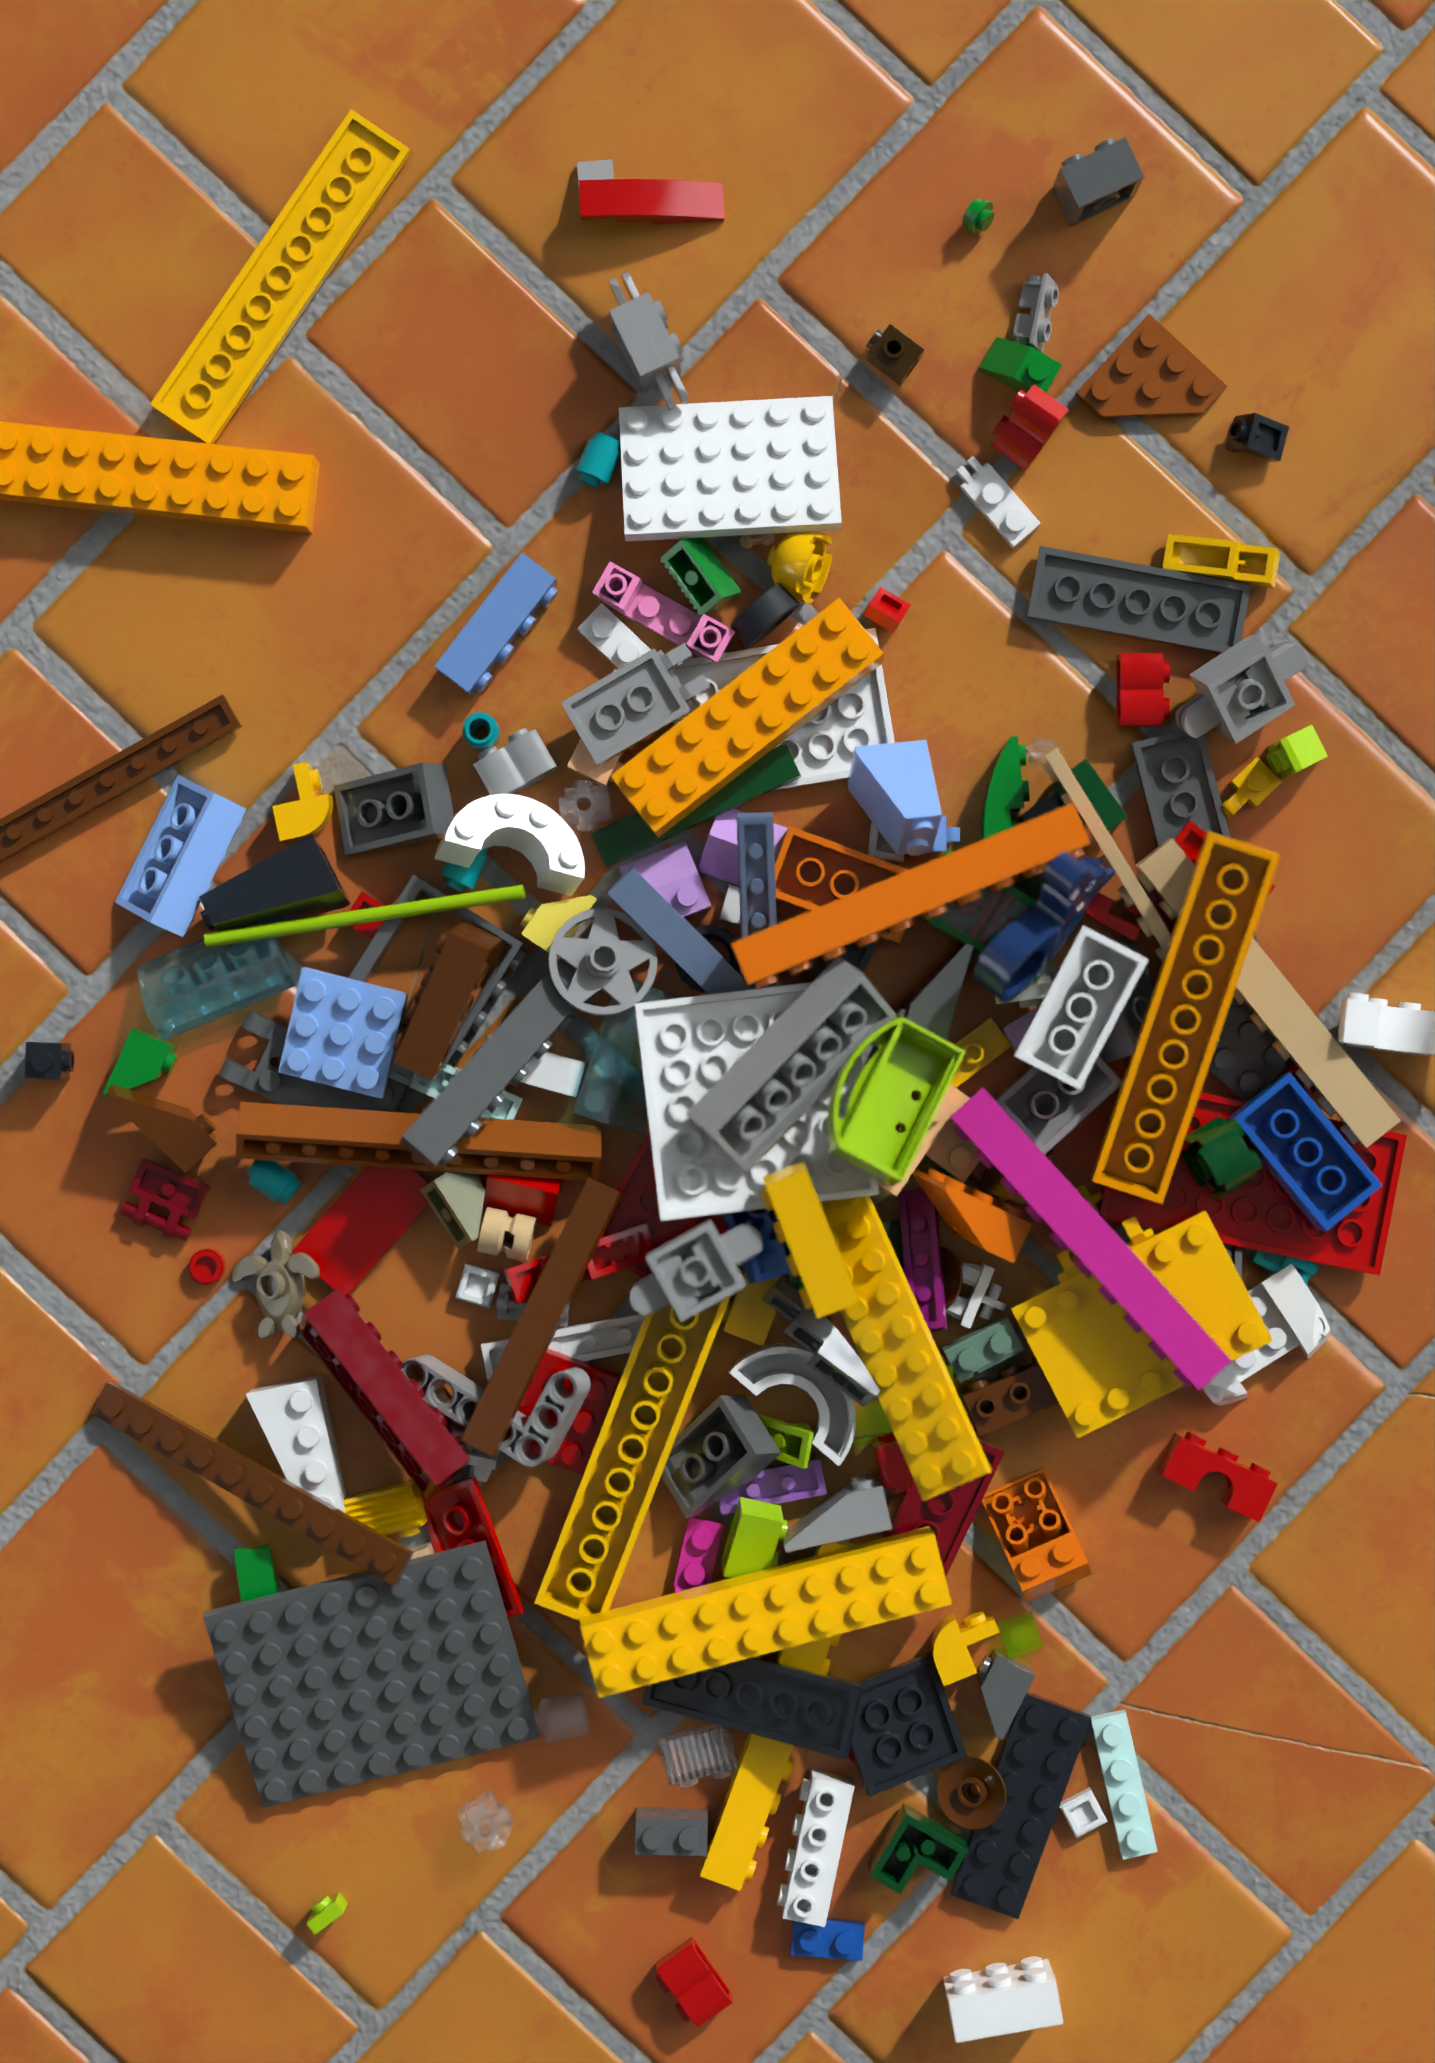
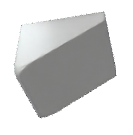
M612 159L577 162L578 185L579 180L614 179Z

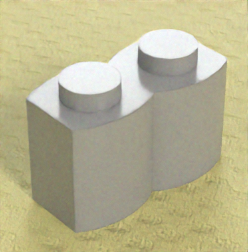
M523 728L508 737L510 743L505 747L497 750L496 746H492L477 755L479 761L473 765L490 795H515L558 769L536 729L528 732L527 728Z

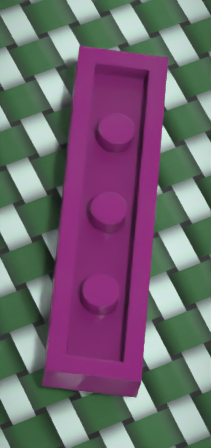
M923 1189L900 1191L898 1195L905 1277L929 1331L947 1330L938 1211Z

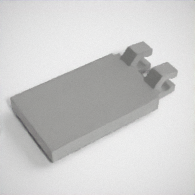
M685 643L666 654L662 650L656 652L654 648L561 702L597 766L690 713V708L694 706L691 700L711 689L703 674L682 686L673 671L674 668L693 658Z

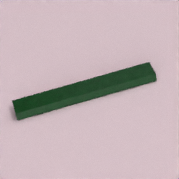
M785 743L769 751L659 838L656 837L637 812L594 831L591 835L605 866L609 867L801 778V774Z

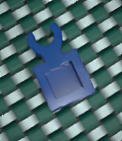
M768 1214L764 1215L765 1229L760 1232L763 1239L762 1250L759 1255L750 1260L756 1283L792 1273L786 1256L789 1255L786 1243L780 1244L778 1238H773L775 1231L773 1223H775L772 1215ZM747 1220L745 1224H751L755 1227L754 1220Z

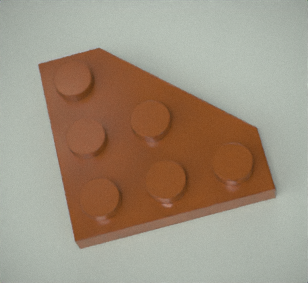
M1148 314L1081 386L1075 396L1100 419L1137 416V418L1165 417L1166 415L1185 414L1187 416L1202 415L1227 388V385L1156 319Z

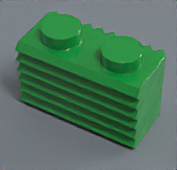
M703 537L683 538L661 557V563H665V568L669 569V574L673 575V580H677V586H681V592H686L685 597L690 598L689 603L694 604L693 609L698 610V615L722 610L742 592Z

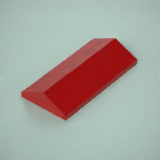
M476 1477L447 1483L428 1499L421 1493L428 1520L425 1526L435 1553L486 1541L507 1617L524 1613Z

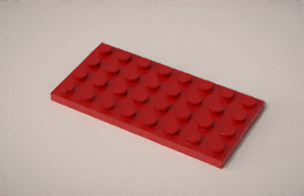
M1200 1092L1186 1135L1217 1116L1226 1120L1247 1102ZM1328 1119L1383 1186L1327 1232L1316 1230L1263 1164L1262 1169L1257 1171L1255 1179L1218 1201L1213 1200L1208 1196V1194L1213 1192L1207 1184L1200 1187L1189 1172L1181 1155V1152L1186 1150L1185 1144H1182L1162 1204L1103 1185L1099 1215L1103 1219L1121 1222L1134 1215L1141 1227L1164 1231L1206 1210L1224 1244L1380 1275L1407 1135L1387 1131L1366 1148L1359 1142L1354 1145L1349 1142L1339 1129L1344 1125L1342 1121Z

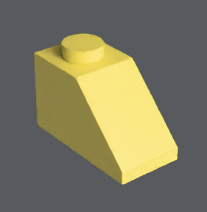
M588 895L541 904L538 910L532 907L520 924L525 928L521 934L549 953L552 941L563 924L573 916L593 909L598 899ZM584 921L575 925L564 937L573 938Z

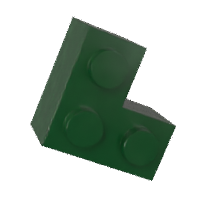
M903 1803L867 1864L869 1876L899 1894L904 1890L918 1864L951 1881L967 1854L968 1847L963 1837Z

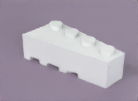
M322 1374L255 1388L246 1393L286 1479L345 1512L343 1500L347 1498V1492Z

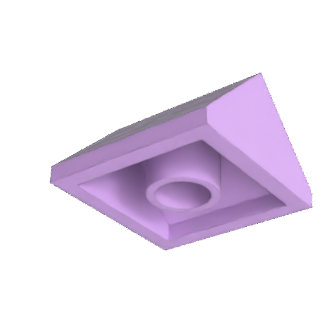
M734 808L716 816L697 871L739 886L736 815L746 812ZM773 823L774 856L776 862L788 828Z

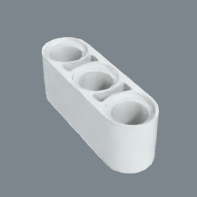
M486 1035L485 1042L491 1037L490 1035ZM546 1052L540 1060L533 1056L525 1065L530 1071L521 1082L577 1097L586 1062Z

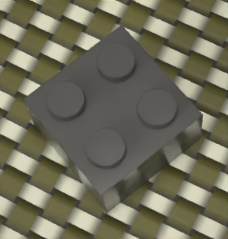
M1126 137L1116 142L1114 138L1107 139L1094 147L1095 152L1085 157H1082L1081 154H1076L1062 162V168H1060L1052 190L1070 227L1135 196L1144 178V174Z

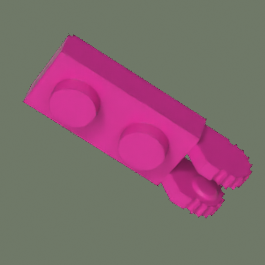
M697 1516L688 1519L673 1587H675L674 1593L683 1591V1589L688 1590L711 1583L724 1525L723 1522Z

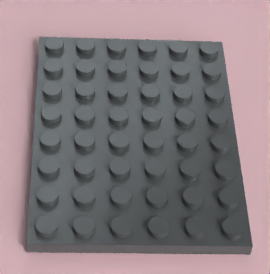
M486 1541L410 1559L399 1583L394 1586L368 1571H363L204 1612L203 1619L263 1808L540 1738L539 1725Z

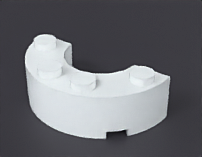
M513 794L486 796L473 801L463 808L454 818L442 838L434 858L469 868L482 849L495 845L510 847L521 852L532 863L537 874L538 888L567 896L573 895L583 881L585 873L583 852L577 837L569 825L548 806L531 798Z
M1347 993V998L1342 999L1337 1038L1338 1044L1347 1043L1346 1046L1386 1052L1423 1056L1435 1055V1011L1420 1010L1421 1004L1399 1002V1008L1387 1006L1388 1000L1369 998V995L1360 993Z
M768 1344L749 1351L729 1367V1373L756 1396L767 1387L777 1384L796 1385L807 1391L816 1402L819 1411L817 1426L813 1431L812 1444L840 1466L850 1450L855 1435L856 1412L854 1400L806 1365L813 1353L798 1344Z

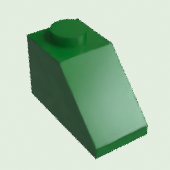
M997 337L981 363L979 370L1017 392L1022 389L1027 393L1035 384L1047 393L1058 375L1062 364L1031 346Z
M131 1028L103 1095L109 1097L108 1088L112 1085L134 1090L162 1079L165 1073L170 1075L178 1060V1055L174 1054L177 1045L141 1029Z

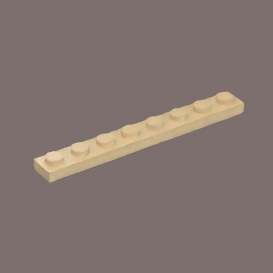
M1055 748L1044 755L1048 760L1047 763L1042 765L1053 784L1059 780L1067 792L1061 796L1066 805L1074 803L1077 812L1079 811L1086 824L1083 827L1090 845L1098 842L1104 852V855L1099 857L1102 860V865L1105 869L1113 868L1116 871L1115 873L1123 883V886L1118 888L1119 893L1128 907L1133 904L1137 906L1142 916L1136 920L1147 938L1153 934L1161 947L1155 951L1163 962L1171 938L1170 932L1061 753Z

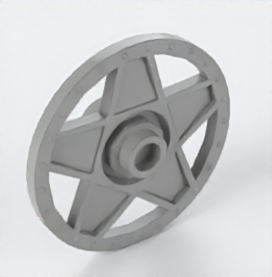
M591 909L573 916L559 929L552 941L549 952V972L556 990L571 1006L588 1014L609 1016L631 1009L635 1006V1003H639L646 996L655 979L657 954L650 935L629 915L613 909ZM594 918L588 939L564 937L575 925ZM614 919L630 926L643 941H620ZM557 956L577 969L568 990L564 987L558 974ZM649 960L647 978L639 992L636 993L629 971ZM602 989L619 1005L599 1007L584 1002Z

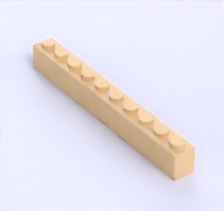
M1168 838L1137 863L1135 867L1140 872L1136 875L1137 880L1148 893L1153 889L1163 900L1158 904L1159 907L1173 921L1178 917L1195 866L1173 838ZM1252 938L1233 999L1239 1005L1245 1002L1253 1011L1249 1018L1262 1033L1268 1030L1276 1041L1271 1044L1284 1061L1289 1058L1292 1059L1299 1068L1294 1073L1307 1089L1313 1086L1322 1096L1317 1102L1330 1117L1334 1114L1339 1117L1344 1124L1339 1129L1352 1145L1359 1142L1362 1146L1369 1147L1401 1120L1254 938Z

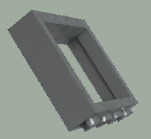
M413 875L395 904L418 901L422 894L427 895L431 899L447 895ZM468 908L451 911L474 926L502 938L501 942L509 948L459 1026L460 1031L444 1063L445 1065H450L452 1060L459 1062L469 1047V1044L464 1042L471 1030L479 1031L488 1016L484 1012L487 1004L491 999L497 1002L507 986L502 981L509 969L515 972L526 956V953L521 951L525 945L524 943ZM408 917L384 920L350 974V979L368 982ZM402 1023L400 1031H407L409 1026Z

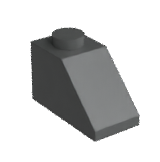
M994 1649L990 1657L986 1655L983 1657L976 1675L979 1676L978 1683L996 1737L1003 1740L1035 1678V1674L1032 1668Z

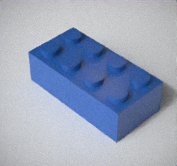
M1290 1072L1279 1075L1226 1119L1229 1121L1234 1118L1240 1124L1245 1135L1242 1138L1243 1141L1258 1155L1261 1163L1317 1231L1327 1232L1383 1186Z

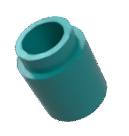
M595 432L593 439H588L575 469V472L580 475L579 481L595 489H598L600 484L607 486L621 456L619 452L620 442L608 435Z
M477 712L470 715L463 724V737L473 749L484 751L498 744L501 730L491 715ZM482 727L489 729L490 734L487 738L483 740L477 738L478 729Z
M482 849L469 868L446 862L441 873L442 876L447 878L445 885L462 893L465 892L467 887L474 890L486 864L487 858H485L488 849Z
M255 1160L246 1173L251 1177L248 1182L250 1186L274 1203L279 1201L285 1206L302 1184L301 1181L296 1179L297 1174L279 1161Z

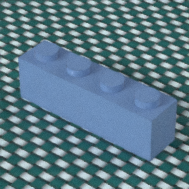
M521 553L434 665L435 668L470 696L475 691L481 693L492 680L493 676L490 674V671L497 662L503 665L513 653L515 648L511 644L517 636L521 634L524 637L536 622V619L533 617L541 605L547 608L558 594V591L555 589L558 585L556 578L524 553Z

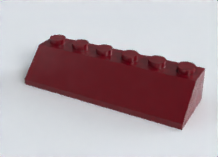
M337 1288L303 1313L299 1325L300 1334L428 1499L467 1466L470 1458L467 1456L470 1453L469 1449L460 1437L456 1436L453 1438L446 1429L447 1421L443 1414L436 1407L431 1409L423 1399L426 1395L420 1384L415 1379L409 1380L401 1370L404 1367L403 1363L396 1353L392 1350L387 1352L380 1343L382 1337L377 1328L371 1322L365 1323L358 1314L360 1308L354 1298L348 1293L343 1295L340 1289Z

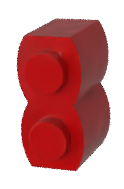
M1035 384L1027 393L1022 389L1019 391L1009 406L1014 411L1010 418L1004 415L992 431L997 437L991 446L1024 471L1032 464L1069 411L1068 408Z
M1120 653L1117 655V727L1163 726V719H1169L1170 700L1169 698H1164L1163 685L1164 683H1169L1170 663L1164 662L1163 653Z
M894 1433L872 1438L871 1443L883 1488L891 1489L892 1493H901L913 1489L912 1483H915Z
M692 1937L657 1961L656 1970L658 1973L655 1974V1978L665 1993L671 1991L679 2002L675 2004L676 2008L686 2023L692 2021L698 2028L733 2003V1995L728 1986Z

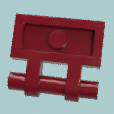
M144 1158L129 1189L130 1193L142 1197L140 1203L136 1206L126 1201L121 1210V1215L133 1219L132 1223L140 1227L147 1225L162 1231V1236L169 1239L176 1237L187 1242L192 1233V1228L180 1224L182 1216L185 1215L194 1220L197 1219L210 1185ZM153 1203L170 1209L169 1217L165 1218L151 1212Z

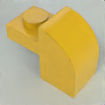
M307 762L292 765L300 800L272 806L279 840L283 843L299 841L311 834L313 836L317 835L329 823L333 813V796L330 794L318 796L317 791L322 790L318 769L312 770L311 765Z
M984 1612L971 1614L964 1618V1624L959 1626L953 1613H951L936 1626L931 1638V1653L944 1686L977 1673L967 1646L1000 1633L992 1613L984 1615Z

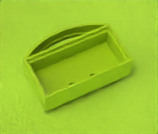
M903 1017L875 1030L851 1052L834 1082L828 1107L830 1147L827 1152L891 1186L903 1182L966 1051ZM870 1044H874L877 1047V1051L864 1065L855 1079L849 1094L846 1114L841 1119L838 1113L839 1102L847 1074L859 1055ZM912 1092H915L917 1094V1101H914L911 1098ZM896 1124L902 1127L901 1133L896 1131Z

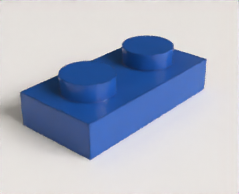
M827 1918L825 1927L793 1921L791 1955L862 1961L865 1923L858 1920Z

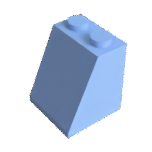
M926 740L856 746L847 783L849 792L897 855L909 854L918 856L932 851L942 813Z

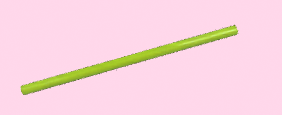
M523 885L205 933L204 943L206 948L514 901L525 899V890Z

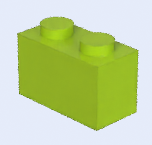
M739 1497L721 1558L724 1577L733 1578L777 1565L778 1552L775 1551L778 1541L783 1542L785 1539L788 1525L787 1520H783L781 1505Z

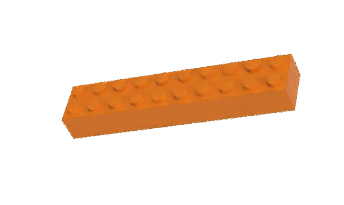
M1071 803L731 943V947L747 986L755 983L756 988L760 989L777 982V973L788 969L790 975H794L811 968V959L822 955L824 962L845 954V945L856 942L858 948L880 939L879 931L889 928L891 934L914 925L913 917L923 914L925 920L948 911L947 903L956 900L958 906L982 897L981 889L990 886L993 893L1016 883L1015 875L1024 873L1027 879L1044 872L1049 865L1048 862L1064 851L1078 858L1084 855L1082 848L1089 845L1090 841L1074 803Z

